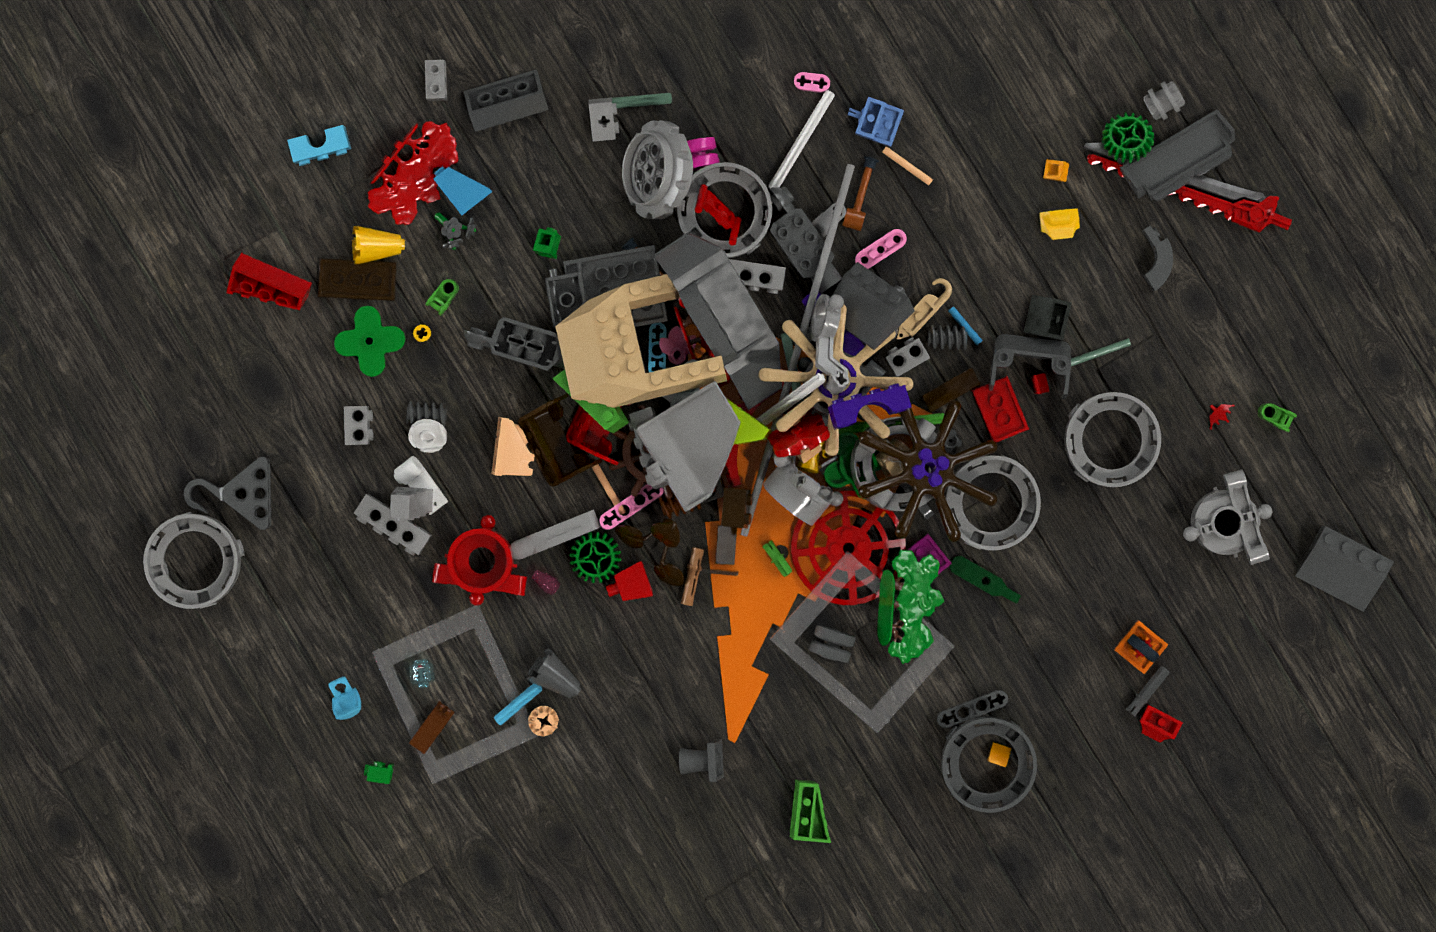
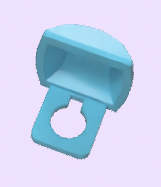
M346 677L338 678L328 684L334 695L332 698V710L336 719H349L360 712V695L356 688L352 689ZM337 684H345V692L341 693V691L336 690L335 686Z

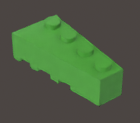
M563 370L552 379L571 396L566 372ZM575 400L609 432L615 433L629 423L620 406L612 408L599 403L593 404L585 400Z

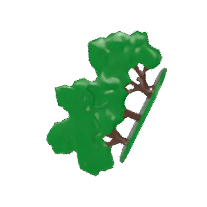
M900 550L899 555L892 561V566L897 572V579H894V575L890 570H885L880 581L877 625L878 640L882 646H887L893 633L895 639L890 643L888 653L892 657H899L902 664L909 663L911 658H919L924 650L932 645L934 642L930 629L922 623V618L924 616H931L935 611V607H939L944 602L940 591L930 587L933 580L938 577L939 561L929 554L918 562L911 550ZM900 579H904V583H899ZM895 589L899 590V595L894 603ZM894 608H898L900 610V619L893 624ZM895 629H902L905 633L904 637L898 635V630Z

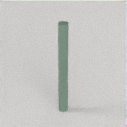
M1128 338L1071 358V366L1131 346V342Z

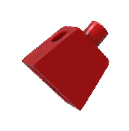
M642 561L615 574L616 583L606 586L609 597L620 594L622 601L654 595Z

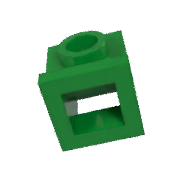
M548 227L546 230L539 229L533 251L539 256L557 259L556 253L561 240L557 230Z
M374 761V764H366L364 776H367V781L390 784L394 763H389L388 766H385L384 762Z

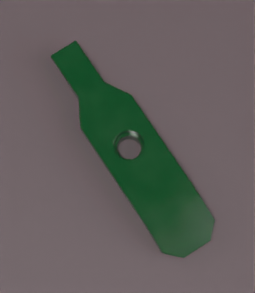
M963 556L954 557L950 565L952 573L992 596H1003L1016 604L1018 603L1021 595L1007 588L1001 578ZM983 577H988V584L982 583Z

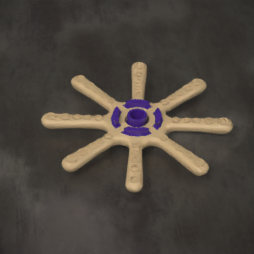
M843 305L839 326L834 336L833 358L848 369L850 381L842 392L838 395H833L826 388L828 376L815 367V347L792 320H786L782 324L783 331L813 361V368L809 372L762 368L758 373L759 379L768 382H806L817 373L824 375L825 382L812 391L810 396L779 419L776 423L777 430L786 432L817 402L822 401L830 406L832 401L843 398L844 401L851 399V396L858 394L862 387L887 388L890 385L899 383V386L905 385L907 391L911 390L914 384L913 380L909 377L864 376L860 372L861 364L891 341L896 335L895 331L875 350L866 345L856 356L847 357L843 353L847 308ZM867 405L859 410L858 413L879 438L885 439L890 435V429ZM829 414L827 427L830 437L826 440L825 452L829 456H835L839 451V429L834 430Z

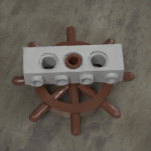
M640 405L639 411L629 414L631 419L628 420L630 432L626 433L619 429L617 432L612 433L614 436L624 440L623 459L617 461L619 462L618 465L610 463L609 469L616 470L626 466L628 471L637 478L631 491V495L634 497L639 494L643 484L647 483L654 489L663 487L666 498L671 499L673 493L667 481L664 480L656 485L651 472L646 470L648 466L655 462L636 432V428L656 417V413L652 407L646 408L644 405ZM633 445L640 449L641 453L632 456ZM640 461L643 467L642 471H639L634 463Z

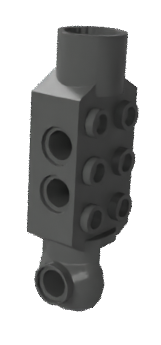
M785 186L783 188H769L772 194L770 196L772 204L779 212L783 210L785 213L784 216L772 224L769 233L802 279L810 278L813 282L825 241L801 208L796 209L792 204L794 198ZM831 250L819 288L820 294L842 279L832 264L835 255Z
M503 317L498 321L492 338L488 337L489 332L471 327L470 331L463 329L467 346L483 350L484 347L490 348L492 354L546 371L553 366L565 370L558 336L555 332L507 317Z

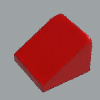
M1045 373L1031 377L1036 395L1049 392Z

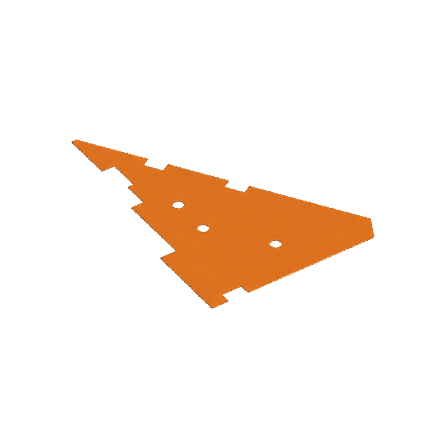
M690 324L686 327L688 336L695 335L696 338L700 337L701 333L695 324ZM777 338L781 369L788 370L782 340ZM696 343L694 352L696 357L700 358L706 350L701 344ZM801 350L799 359L803 357H808L803 350ZM687 354L689 361L692 359L691 354ZM732 379L729 384L720 387L724 396L737 405L744 402L743 399H740ZM782 390L765 400L751 416L758 418L777 404ZM912 404L911 408L914 416L932 414ZM867 405L880 419L901 416L899 413L889 415L886 410L877 405ZM773 421L766 426L771 429ZM861 432L853 433V434H855V435H857V436L859 437V435H860ZM894 434L887 437L889 441L897 439L910 449L913 447L909 435ZM767 440L738 445L737 466L741 485L734 487L733 483H728L726 473H729L727 465H725L713 491L717 494L719 521L705 522L714 608L729 606L731 635L717 636L728 740L734 743L769 675L753 667L752 664L772 624L782 627L798 593L813 601H816L818 597L803 584L793 565L791 540L799 518L777 502L763 485L748 537L740 535L742 528H737L735 564H715L718 525H721L724 488L751 490L752 494ZM820 451L819 466L834 456L824 459L822 458V451ZM796 456L795 465L797 466L799 458ZM770 457L763 483L777 467L772 457ZM819 469L818 473L802 471L817 481L820 486H828ZM882 469L876 471L878 480L886 478ZM850 484L841 488H832L833 491H854ZM899 485L888 490H890L893 493H896ZM847 497L848 508L860 510L864 508L871 512H874L877 508L867 500L859 497ZM830 504L819 519L832 511L841 509V506ZM884 511L880 516L884 517L886 512ZM849 514L850 525L854 524L858 515ZM842 515L831 518L825 524L834 531L836 528L843 526ZM805 522L802 524L798 535L797 549L808 548L810 535L815 525L811 526ZM819 530L816 536L814 548L826 547L828 536L821 530ZM771 540H773L775 546L783 545L788 549V556L785 560L791 567L792 572L786 577H783L775 564L771 563V558L762 547ZM815 555L818 565L825 572L831 564L827 555ZM798 557L802 572L808 581L814 585L820 576L813 568L810 557Z

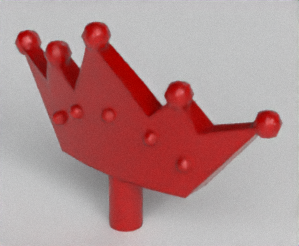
M1221 404L1217 409L1213 405L1210 406L1214 411L1209 416L1210 430H1212L1214 423L1220 425L1218 420L1229 422L1226 413H1231L1228 408L1234 407V404Z

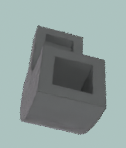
M1150 225L1142 230L1153 248L1155 260L1152 268L1143 277L1151 290L1156 291L1165 283L1171 273L1173 250L1168 238L1160 241L1159 238L1161 236L1155 227L1152 229Z

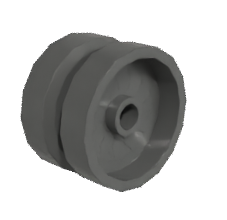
M816 625L814 635L823 639L824 642L818 640L811 641L809 651L829 660L849 663L851 653L841 648V646L854 647L857 637L826 626Z

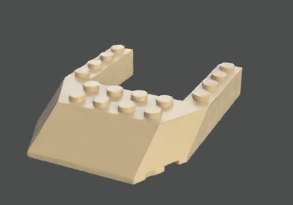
M667 274L624 284L596 296L555 326L571 398L575 400H585L589 403H599L615 408L704 387L713 381L717 383L725 382L727 377L722 356L645 373L631 310L679 299V293Z

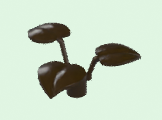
M665 518L661 523L653 524L651 532L646 536H642V532L632 526L617 525L614 527L620 540L631 548H641L644 544L643 541H646L652 535L660 540V542H663L665 546L660 564L654 567L655 574L660 580L669 585L682 586L684 584V576L681 570L675 565L665 564L664 562L668 547L674 548L680 543L676 521Z

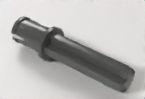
M1161 666L1139 694H1135V699L1126 710L1130 713L1136 707L1131 715L1136 717L1141 708L1148 704L1147 701L1170 672Z

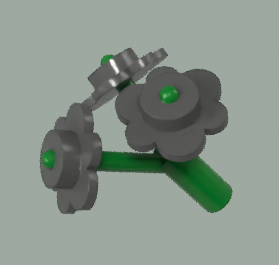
M440 212L434 216L443 225L441 228L442 235L449 239V242L443 244L442 248L455 250L459 247V243H462L463 240L461 238L453 240V237L457 238L461 235L460 229L467 230V239H470L471 235L474 236L476 232V224H474L473 218H470L468 226L459 223L457 218L452 217L448 220Z

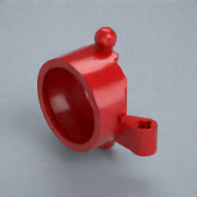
M485 515L481 518L482 528L466 531L454 540L448 554L444 556L447 557V564L434 563L432 582L458 585L462 589L471 592L469 601L472 605H481L484 602L483 593L491 591L525 596L527 576L511 574L513 567L517 568L518 564H514L512 548L506 538L492 530L496 522L491 515ZM479 547L489 549L495 557L494 567L489 572L483 574L475 572L469 564L470 554Z

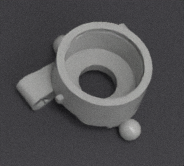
M772 450L771 457L774 459V464L777 467L763 483V486L777 502L794 516L813 526L830 504L833 506L842 504L843 495L840 492L833 491L829 486H820L817 481L796 467V456L776 457Z
M1243 469L1224 474L1223 478L1227 490H1218L1217 487H1214V491L1204 495L1196 503L1191 514V526L1185 528L1183 537L1189 542L1197 540L1203 548L1210 552L1222 555L1233 554L1234 558L1238 557V552L1245 549L1250 565L1270 560L1268 549L1260 534L1259 526L1260 518L1268 519L1272 516L1271 506L1262 504L1258 509L1256 508L1255 504L1250 500ZM1227 509L1233 510L1240 518L1239 529L1231 536H1224L1217 532L1214 523L1217 514Z

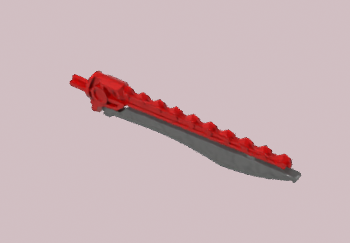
M1086 143L1084 145L1086 150L1114 159V155H1108V150L1104 149L1103 143ZM1089 154L1087 157V162L1090 165L1102 163V168L1105 171L1117 169L1118 175L1121 178L1124 175L1120 171V167L1129 162V159H1125V162L1122 163L1121 158L1114 162L1095 154ZM1203 175L1190 177L1191 181L1186 185L1231 201L1244 199L1231 203L1185 186L1170 194H1178L1182 202L1194 200V205L1197 208L1208 206L1212 214L1223 212L1227 220H1231V222L1259 233L1270 224L1288 230L1292 223L1291 219L1275 213L1278 205L1277 201L1279 200L1278 196L1266 198L1263 193L1233 186Z

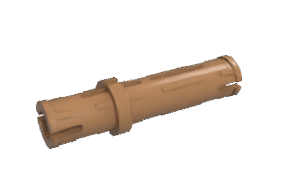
M692 547L691 559L689 564H687L688 573L681 604L693 606L699 572L702 571L701 561L704 549Z

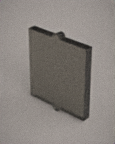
M701 568L703 573L733 576L739 574V571Z

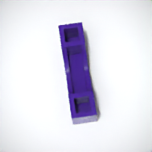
M899 383L888 386V390L881 391L878 388L869 391V395L862 396V393L851 396V399L844 401L843 398L832 401L828 411L834 430L854 425L857 421L859 410L866 405L880 406L889 415L909 410L912 406L906 386H899Z

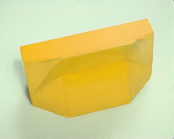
M1078 208L1039 213L1041 232L1049 235L1052 240L1073 238L1075 231L1080 228Z

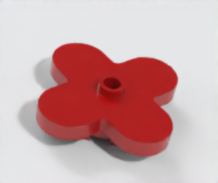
M809 416L786 432L778 430L771 432L768 435L770 445L773 446L775 456L800 455L801 450L808 447L812 450L830 437L828 427L824 426L825 423L822 416Z

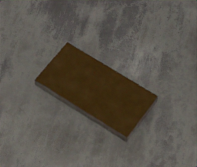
M320 259L318 297L395 301L396 262L370 261L354 264L355 261Z

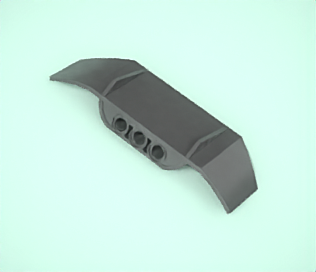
M686 233L655 253L654 258L674 284L685 309L715 357L722 356L724 368L736 386L747 409L750 410L782 389V382H768L759 379L758 373L762 368L781 370L779 342L724 250L707 240Z

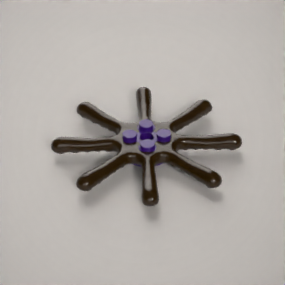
M956 400L949 402L933 443L923 441L912 408L900 412L913 443L910 451H903L867 431H863L859 435V442L898 459L903 464V471L900 474L861 485L858 489L860 497L868 498L902 483H907L912 487V496L895 530V535L898 538L904 539L908 536L921 498L926 494L933 496L936 501L948 539L952 542H957L961 538V532L944 496V490L948 486L955 487L990 507L995 506L998 499L994 493L956 477L953 471L954 466L959 463L996 452L997 443L993 440H988L954 455L948 454L944 449L945 441L961 409V404ZM925 465L931 468V473L926 472Z

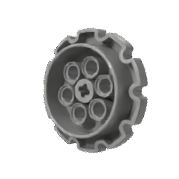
M653 120L643 125L641 133H636L629 143L622 164V181L630 204L636 206V212L640 216L647 219H665L673 214V208L679 207L688 193L693 176V159L684 134L679 133V127L669 121Z

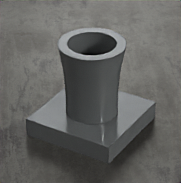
M714 739L707 743V750L681 748L679 752L681 775L708 771L709 782H717L724 777L722 739Z

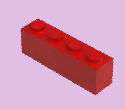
M241 253L232 267L226 293L233 295L235 292L241 294V297L249 298L252 296L259 298L262 302L273 301L276 305L300 310L309 296L312 283Z

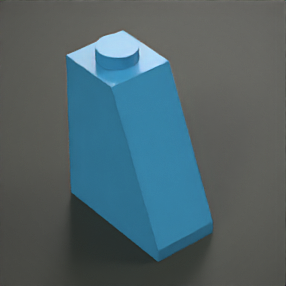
M442 166L434 173L436 175L433 178L461 215L492 192L489 187L449 166L446 169Z

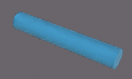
M954 306L948 310L957 323L965 327L968 336L976 345L983 341Z

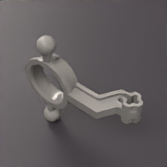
M822 294L814 306L811 324L805 337L810 342H816L815 367L828 376L826 388L830 390L831 394L838 395L847 387L850 381L848 369L833 358L834 336L839 326L844 299L838 294L831 297L827 294Z

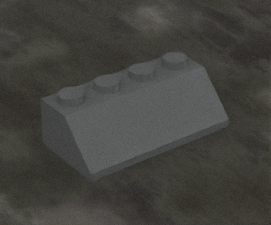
M537 69L464 91L469 116L475 132L549 110Z

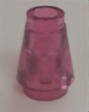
M536 570L531 577L546 594L554 595L561 585L557 578L539 570Z

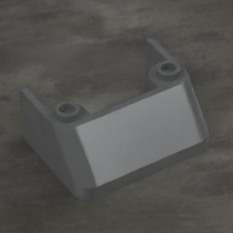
M1001 334L995 339L988 391H993L996 368H1007L1012 364L1013 356L1052 360L1051 367L1053 372L1064 376L1061 400L1066 399L1071 371V348L1068 343Z

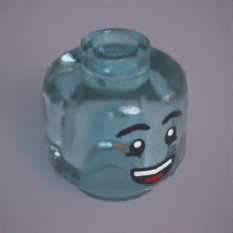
M427 659L413 661V664L409 667L410 682L413 685H418V688L429 687V683L435 680L433 664L428 662Z

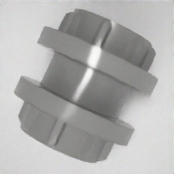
M1165 81L1160 83L1162 86L1161 90L1154 92L1151 88L1148 90L1149 94L1144 96L1143 100L1155 120L1160 118L1165 120L1168 118L1166 112L1174 109L1178 113L1181 111L1180 107L1185 105V100L1173 81L1167 84Z

